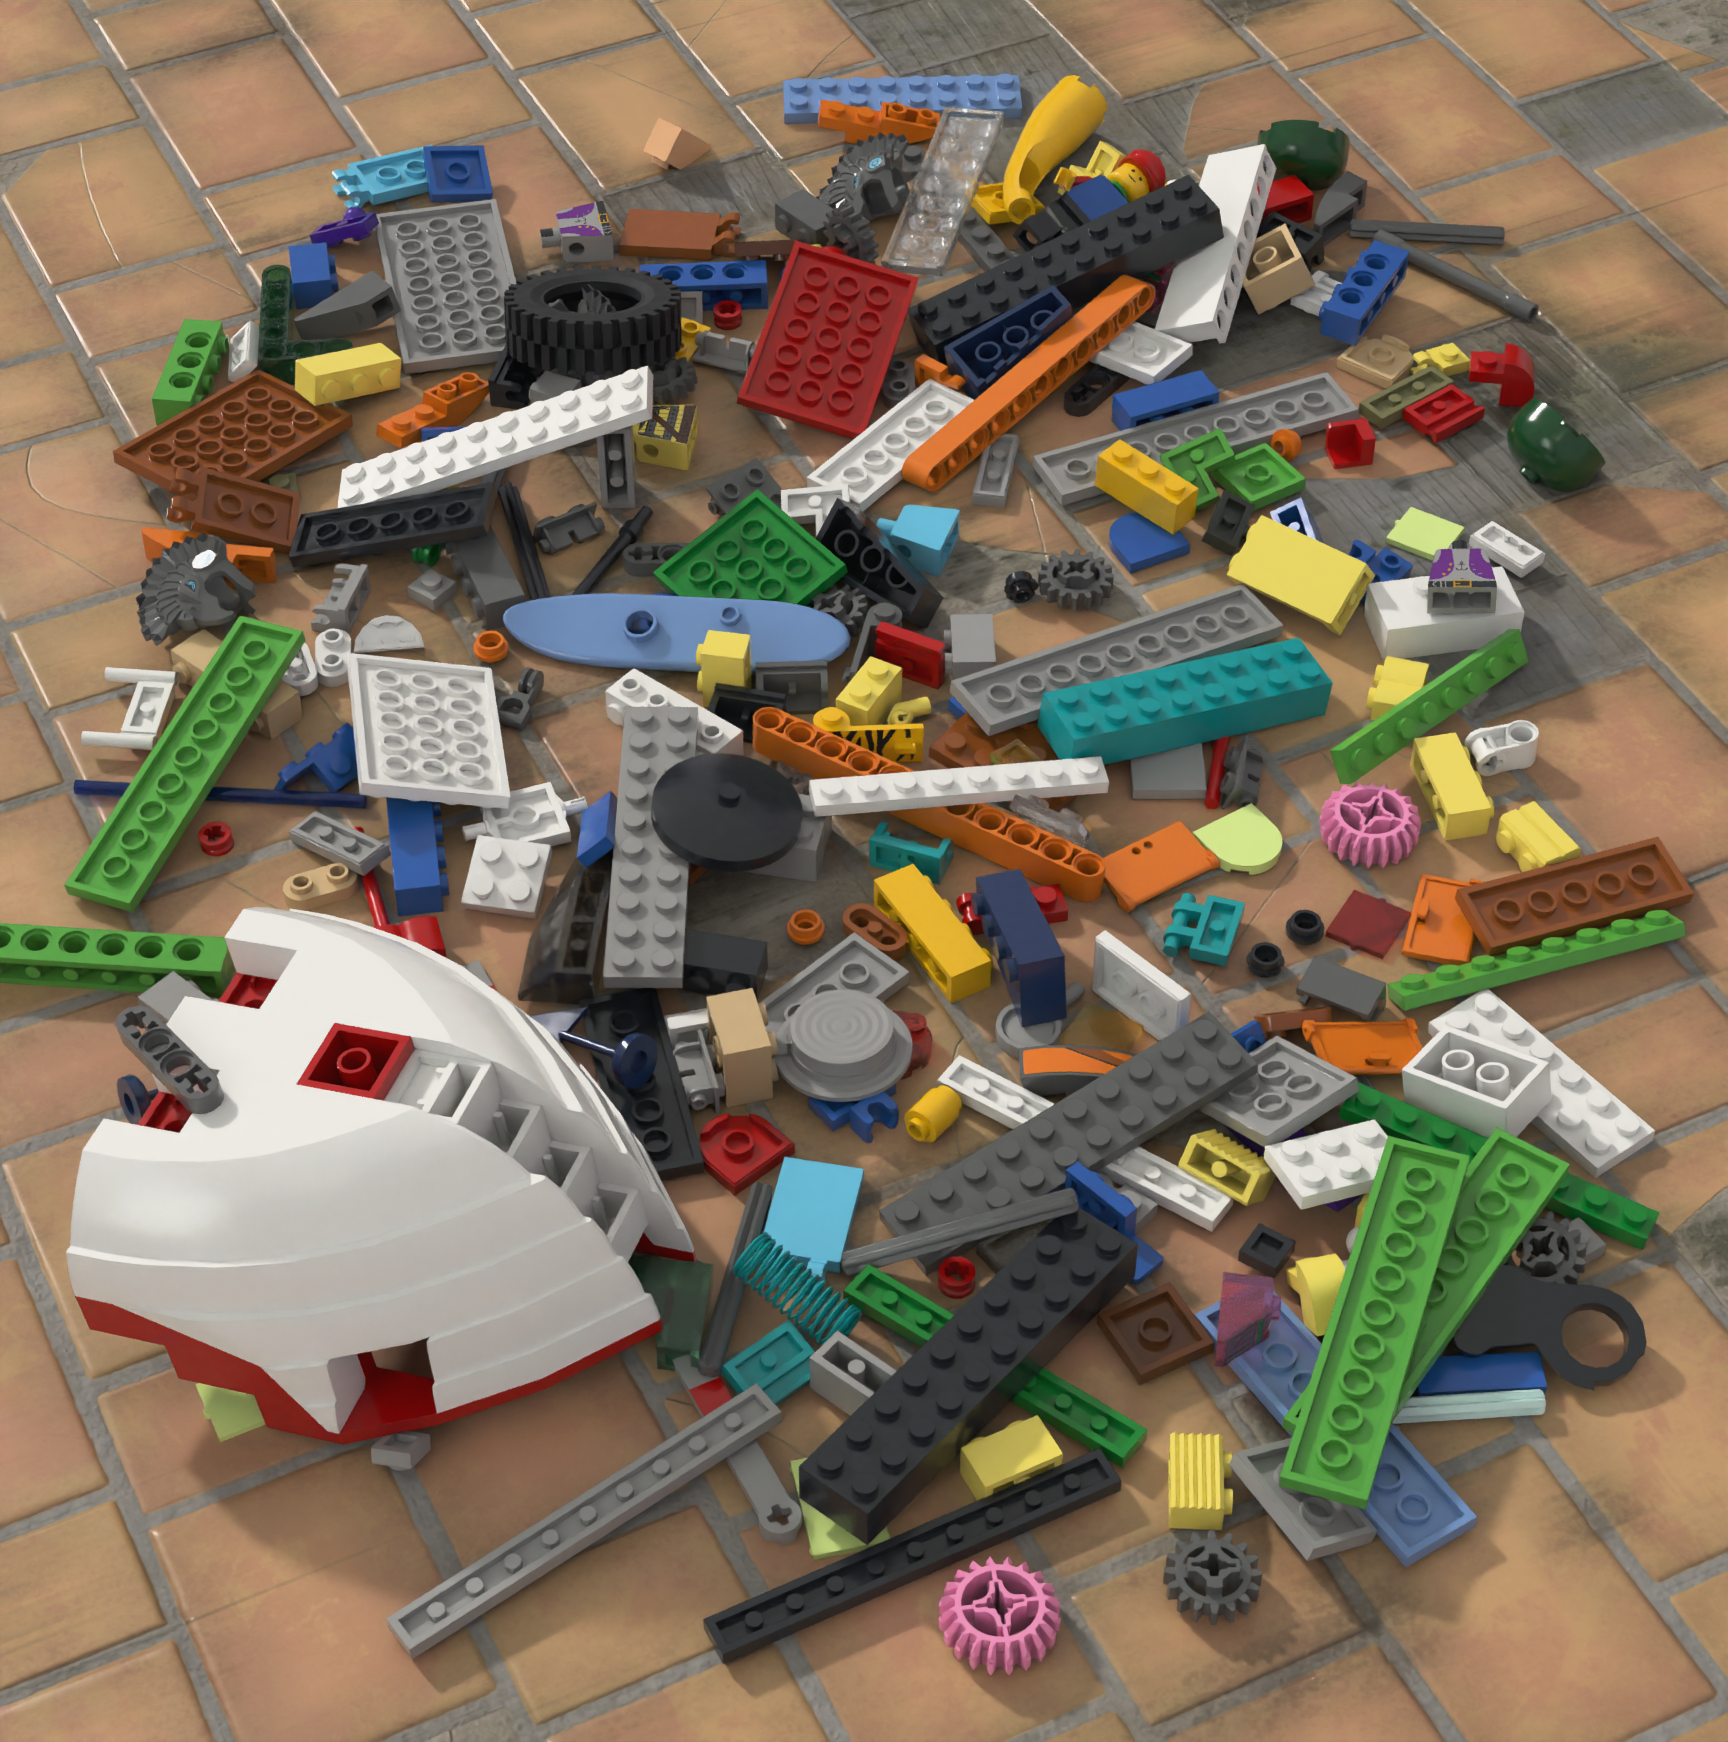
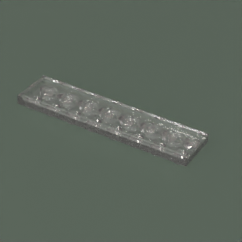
M945 107L882 257V267L902 273L943 277L1004 125V112Z

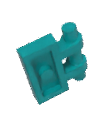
M1182 894L1180 901L1175 903L1171 914L1173 918L1172 925L1166 928L1163 936L1165 943L1163 948L1164 954L1174 957L1178 954L1179 948L1188 946L1190 947V959L1227 966L1244 915L1245 903L1208 895L1205 905L1195 903L1196 897L1193 894ZM1192 922L1198 923L1196 929L1187 927V925Z

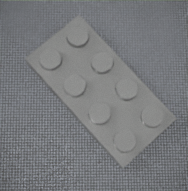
M854 932L760 1002H764L767 1010L768 1026H765L767 1032L773 1031L776 1038L780 1027L795 1013L802 1003L817 994L830 990H857L870 994L884 1002L909 983L910 972Z

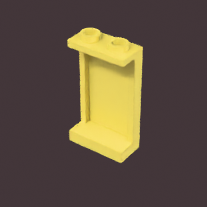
M1261 515L1257 523L1253 524L1248 530L1246 542L1240 552L1231 559L1227 576L1235 585L1244 584L1252 590L1322 622L1328 630L1341 635L1367 591L1368 584L1374 579L1375 574L1365 562Z

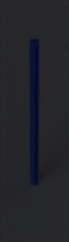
M75 780L74 794L122 797L131 782ZM213 787L204 801L366 809L367 795Z

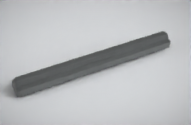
M1352 219L1349 227V234L1352 238L1373 239L1380 229L1408 241L1502 245L1505 237L1504 228L1498 226Z

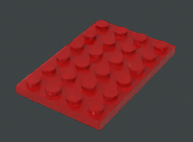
M795 240L738 394L737 404L855 439L869 426L919 278Z

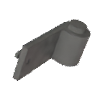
M884 602L874 605L869 609L852 665L845 668L842 679L843 683L850 682L870 656L875 657V641L878 638L875 629L881 621L902 628V612L900 608Z

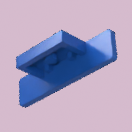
M349 723L344 724L334 732L332 741L326 745L322 742L314 745L305 754L306 759L301 763L297 764L295 761H292L278 773L280 779L274 788L275 792L278 795L312 771L333 795L358 779L353 726Z
M1078 1161L1066 1170L1065 1189H1074L1078 1196L1079 1208L1138 1244L1135 1277L1130 1282L1135 1285L1139 1284L1163 1265V1256L1135 1234L1137 1208L1127 1196L1117 1193L1107 1185L1098 1173L1088 1170Z

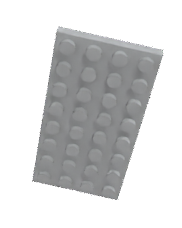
M496 199L376 214L379 224L375 227L385 280L392 286L401 309L399 313L393 316L405 374L424 373L439 369H455L462 366L485 365L497 362L506 345L504 292L509 290L508 287L511 284H516V279Z

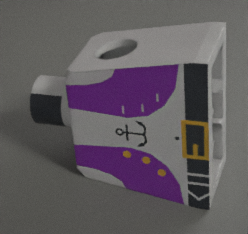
M604 201L559 210L556 212L557 228L539 230L542 248L560 246L562 258L565 262L614 261L613 238Z
M1464 540L1453 541L1449 545V549L1436 550L1428 581L1427 613H1495L1497 582L1487 551L1484 549H1470L1469 543Z

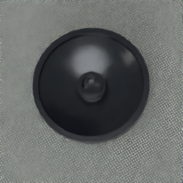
M725 753L699 755L675 764L658 780L653 791L651 803L652 825L660 840L672 852L695 865L726 872L755 870L781 859L795 845L800 834L803 816L801 799L794 786L785 776L758 760Z

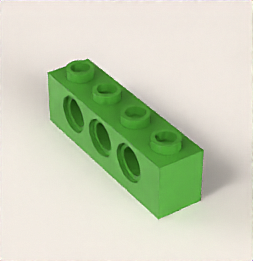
M183 320L152 397L156 425L164 423L206 399L208 394H212L214 377L220 373L221 359L223 354H227L229 350V337L224 335L222 321Z

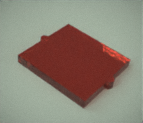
M1353 890L1326 930L1325 936L1350 946V949L1353 951L1358 949L1383 960L1410 919L1411 912L1387 903L1384 898L1377 899Z

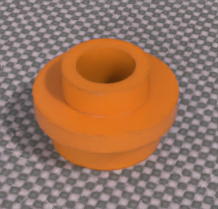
M1281 429L1272 435L1271 448L1287 462H1290L1300 454L1302 442L1295 431Z
M485 631L477 636L473 645V652L478 660L494 663L507 656L509 646L501 633Z
M799 910L791 916L787 923L788 937L798 944L809 945L816 943L822 939L825 933L823 920L813 910Z

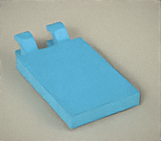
M423 147L349 163L347 170L338 169L332 172V177L336 182L342 181L341 184L332 186V189L338 196H355L352 200L344 202L347 209L351 207L361 208L367 201H370L372 205L427 193L429 189L422 157Z
M784 1157L763 1233L767 1232L772 1236V1239H776L774 1248L778 1245H783V1250L779 1257L785 1251H790V1256L786 1263L791 1258L797 1256L798 1261L795 1266L804 1262L806 1270L812 1269V1274L807 1282L814 1275L819 1274V1280L814 1286L815 1288L826 1279L828 1271L837 1273L841 1271L842 1252L846 1251L864 1182V1169ZM776 1275L766 1285L770 1286Z

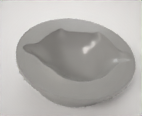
M830 990L806 1000L783 1023L776 1035L778 1054L774 1055V1059L780 1075L797 1091L824 1101H858L878 1095L900 1080L907 1071L912 1059V1038L904 1021L876 997L857 990Z

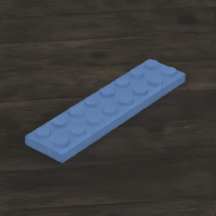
M972 74L969 76L941 75L939 77L915 75L901 78L883 76L881 78L852 77L850 79H833L826 77L808 80L802 78L783 80L784 124L818 123V110L821 100L839 101L846 105L868 107L875 111H880L882 102L900 103L907 107L930 109L933 112L940 113V120L1022 119L1019 75L981 76Z
M1261 1278L1194 1315L1214 1341V1349L1224 1360H1226L1228 1341L1256 1323L1253 1347L1227 1362V1364L1283 1427V1418L1310 1383L1322 1344L1265 1280ZM1264 1318L1262 1341L1256 1344L1258 1324ZM1392 1422L1367 1509H1360L1378 1530L1376 1533L1399 1561L1405 1567H1408L1474 1528L1477 1516ZM1287 1431L1288 1434L1292 1437L1293 1434H1292L1291 1432Z

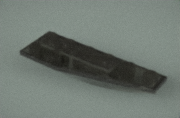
M613 849L589 867H584L576 856L529 939L518 991V1001L579 1005V1000L597 997L606 948Z

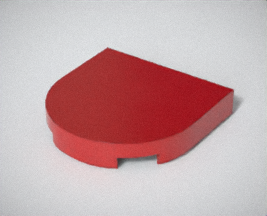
M725 1113L715 1117L703 1127L698 1141L705 1171L734 1196L782 1163L784 1157H790L795 1153V1144L767 1120L751 1113L749 1116H731L730 1113Z

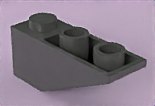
M372 270L294 318L293 321L303 344L307 346L374 328L399 313L401 309L392 286Z

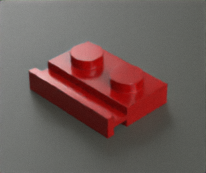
M1451 384L1406 407L1403 412V420L1423 435L1429 434L1432 436V441L1436 444L1483 419L1485 408L1474 405L1475 400Z
M881 621L875 629V633L878 634V638L875 641V658L901 667L903 678L939 690L945 682V655H943L945 643Z

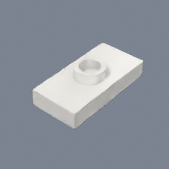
M252 321L247 322L230 339L228 380L233 383L250 374L257 367L260 355L258 351L260 326Z
M1493 521L1470 536L1469 545L1472 548L1486 550L1490 559L1521 578L1544 563V552Z

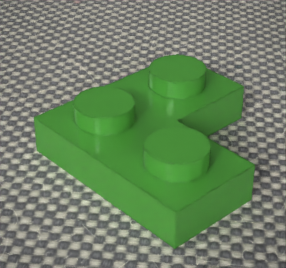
M1221 428L1159 455L1162 466L1199 488L1195 513L1218 503L1219 495L1207 473L1235 461V454Z

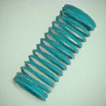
M767 1232L755 1238L734 1265L733 1275H736L738 1279L744 1278V1284H751V1290H758V1295L760 1297L765 1296L767 1303L773 1301L772 1307L774 1309L780 1308V1314H787V1319L794 1320L796 1327L802 1325V1332L809 1331V1338H816L818 1345L825 1343L836 1331L847 1337L860 1320L862 1310L856 1307L855 1304L849 1306L834 1324L828 1335L820 1341L823 1332L831 1326L847 1306L848 1298L843 1299L835 1307L841 1298V1293L838 1292L827 1302L834 1291L833 1286L827 1288L822 1293L827 1285L826 1280L820 1282L814 1288L819 1280V1274L814 1275L807 1282L812 1274V1269H807L801 1274L805 1267L804 1262L794 1268L798 1261L797 1256L791 1258L786 1263L789 1259L790 1251H785L779 1257L783 1250V1245H778L774 1248L776 1239H772V1236ZM760 1265L754 1277L747 1281L749 1274ZM768 1270L761 1283L754 1287L756 1280ZM776 1275L768 1290L761 1293L763 1287ZM784 1280L776 1295L769 1299L770 1293ZM792 1285L783 1301L776 1305L778 1298ZM800 1290L791 1306L783 1311L785 1304ZM809 1294V1296L803 1302L798 1312L792 1317H790L793 1309L797 1307ZM814 1303L805 1319L798 1323L800 1316ZM822 1308L813 1324L805 1329L807 1322ZM831 1312L820 1330L813 1334L815 1327Z

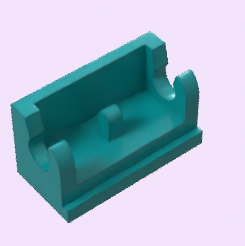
M881 821L869 839V866L894 872L914 864L923 876H928L932 883L940 885L954 857V850L949 849L953 840L944 838L938 849L918 844V842L913 840L906 841L892 837L891 833L886 832L890 823Z

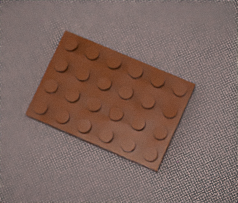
M257 369L114 450V463L169 491L171 480L175 478L177 468L187 469L192 473L198 474L201 467L259 482L352 427V414L329 403L314 406L299 394L294 386ZM195 493L178 495L191 501L195 500Z

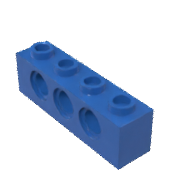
M1376 240L1372 242L1367 251L1362 250L1355 267L1348 269L1343 283L1336 285L1329 302H1323L1318 316L1322 320L1320 334L1356 346L1404 280L1410 252Z
M766 260L639 265V272L644 270L650 272V276L655 274L661 275L663 280L669 279L672 281V284H676L681 292L702 291L703 311H713L717 303L726 300L738 302L742 310L768 309Z

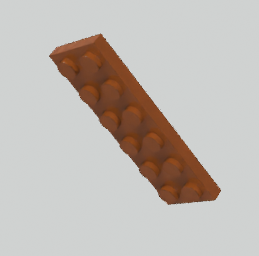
M1659 837L1457 889L1455 900L1486 954L1494 956L1505 953L1512 947H1527L1541 943L1546 938L1564 937L1576 934L1578 930L1584 928H1598L1609 925L1615 920L1631 919L1645 915L1649 911L1665 910L1691 902L1694 892Z

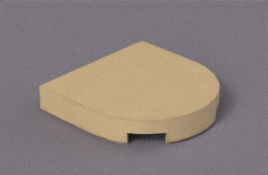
M1382 335V339L1367 340L1368 336L1362 337L1356 346L1351 345L1337 358L1336 368L1386 389L1404 380L1411 373L1410 370L1413 368L1414 359L1407 343L1393 336Z

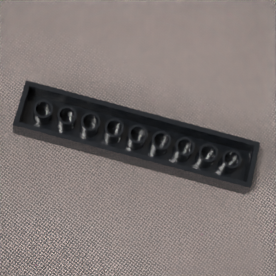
M1190 175L1177 179L1164 187L910 307L908 315L917 341L929 357L947 366L943 347L1052 285L1071 304L1072 310L1091 302L1122 275L1139 279L1224 238L1220 209Z
M1081 1208L1076 1213L1054 1218L799 1466V1498L868 1545L960 1453L961 1447L966 1446L1135 1277L1138 1244Z

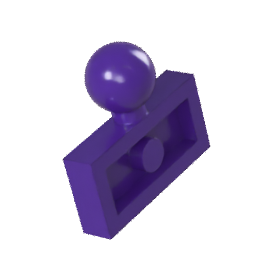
M351 207L345 211L343 220L320 225L309 236L312 244L326 242L327 248L342 244L344 239L353 238V241H360L370 237V232L379 224L375 212L366 214L359 207Z

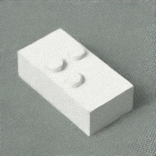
M1503 566L1492 567L1497 582L1495 613H1427L1428 581L1430 576L1369 583L1367 586L1364 617L1383 661H1385L1387 656L1406 659L1480 649L1508 629H1520L1521 633L1524 610Z

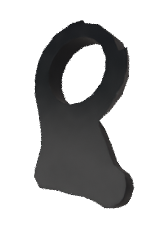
M1510 1265L1499 1268L1477 1304L1454 1335L1455 1347L1465 1357L1470 1358L1480 1357L1485 1352L1493 1349L1536 1345L1545 1360L1560 1377L1575 1386L1593 1391L1594 1387L1609 1386L1627 1376L1637 1360L1644 1355L1647 1343L1642 1319L1633 1305L1621 1295L1609 1289L1593 1285L1543 1282L1531 1278ZM1593 1310L1604 1313L1616 1322L1623 1333L1625 1347L1622 1358L1608 1367L1594 1368L1581 1364L1569 1354L1563 1344L1561 1329L1564 1320L1577 1311Z

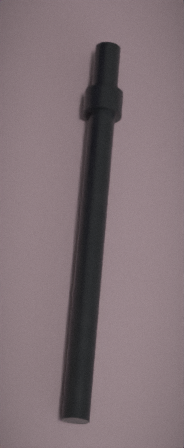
M643 506L633 519H629L619 530L617 539L571 595L590 594L621 556L624 549L629 544H634L643 534V527L653 516L651 508Z

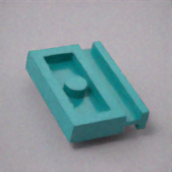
M788 1320L723 1364L721 1373L738 1394L757 1384L772 1402L778 1406L810 1384L809 1358L815 1351L792 1322Z

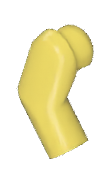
M926 696L896 703L888 716V725L911 724L914 717L930 714L931 704L929 698Z

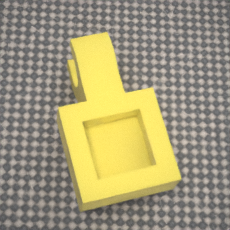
M1454 343L1444 344L1428 349L1426 352L1420 351L1413 354L1412 358L1419 366L1413 367L1410 370L1412 374H1415L1432 365L1446 376H1452L1469 371L1470 359Z

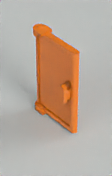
M1177 821L1103 858L1106 865L1104 882L1118 898L1117 903L1126 913L1135 910L1136 906L1192 878L1220 867V862L1216 855L1210 849L1206 850L1181 821Z
M1422 874L1401 954L1406 957L1458 966L1470 963L1475 933L1458 906L1455 896L1457 889L1480 884L1484 881L1470 879L1469 883Z
M1404 1018L1402 1021L1315 1022L1314 1020H1304L1302 1024L1304 1037L1307 1042L1312 1043L1317 1057L1351 1075L1402 1074V1069L1423 1049L1416 1034L1418 1027L1412 1018Z

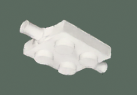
M551 782L510 791L511 798L508 809L483 808L480 806L483 822L462 826V832L466 842L476 839L478 835L547 844L552 847L572 842L567 816L582 813L588 806L584 796L563 802L555 794Z

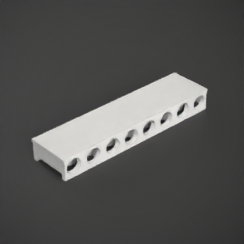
M1265 144L1208 155L1199 186L1220 209L1224 238L1176 260L1155 330L1187 343L1217 338L1219 344L1226 342L1276 171V166ZM1257 182H1258L1259 189H1260V195L1258 194V191H1257ZM1244 225L1247 231V239L1244 234ZM1231 270H1232L1233 276H1234V283L1232 282V279H1231ZM1217 314H1218V316H1219V318H1220V323H1221L1220 329H1219L1218 322H1217Z

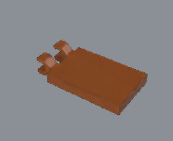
M629 209L619 243L620 255L701 260H712L713 255L734 257L735 245H727L726 243H734L735 239L740 237L741 227H732L730 225L739 224L740 214L731 212L721 218V213Z
M201 467L198 474L192 473L187 469L177 468L175 478L171 480L170 492L177 495L195 493V500L191 501L182 496H173L172 505L168 506L167 520L172 522L190 520L192 521V530L257 547L274 548L276 552L289 555L297 529L301 493Z

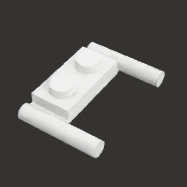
M106 667L104 673L105 681L137 683L121 728V733L83 731L81 734V744L85 746L153 750L161 737L175 697L174 686L178 684V672Z

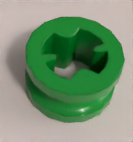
M434 544L414 548L412 551L413 561L416 563L424 562L426 566L433 567L439 560L442 545Z

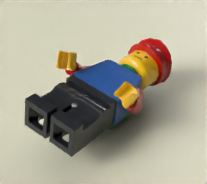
M1143 149L1133 150L1128 154L1126 158L1120 161L1118 168L1109 174L1107 178L1104 175L1094 178L1090 176H1077L1073 171L1060 167L1053 183L1059 184V187L1065 190V193L1036 215H1031L1025 219L1012 236L1028 252L1064 233L1164 187L1166 180L1165 168L1159 157L1151 151ZM1028 231L1038 241L1036 244L1028 241L1026 236Z

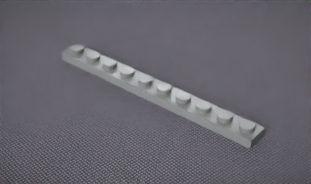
M754 1384L386 1618L388 1628L411 1659H414L783 1422L781 1410L757 1384Z

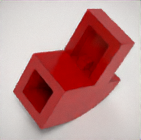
M1505 343L1504 354L1491 351H1471L1469 382L1499 384V405L1523 407L1533 398L1534 362L1524 349Z

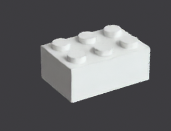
M1447 1025L1402 1069L1405 1103L1486 1138L1490 1137L1496 1127L1517 1137L1552 1100L1549 1062Z

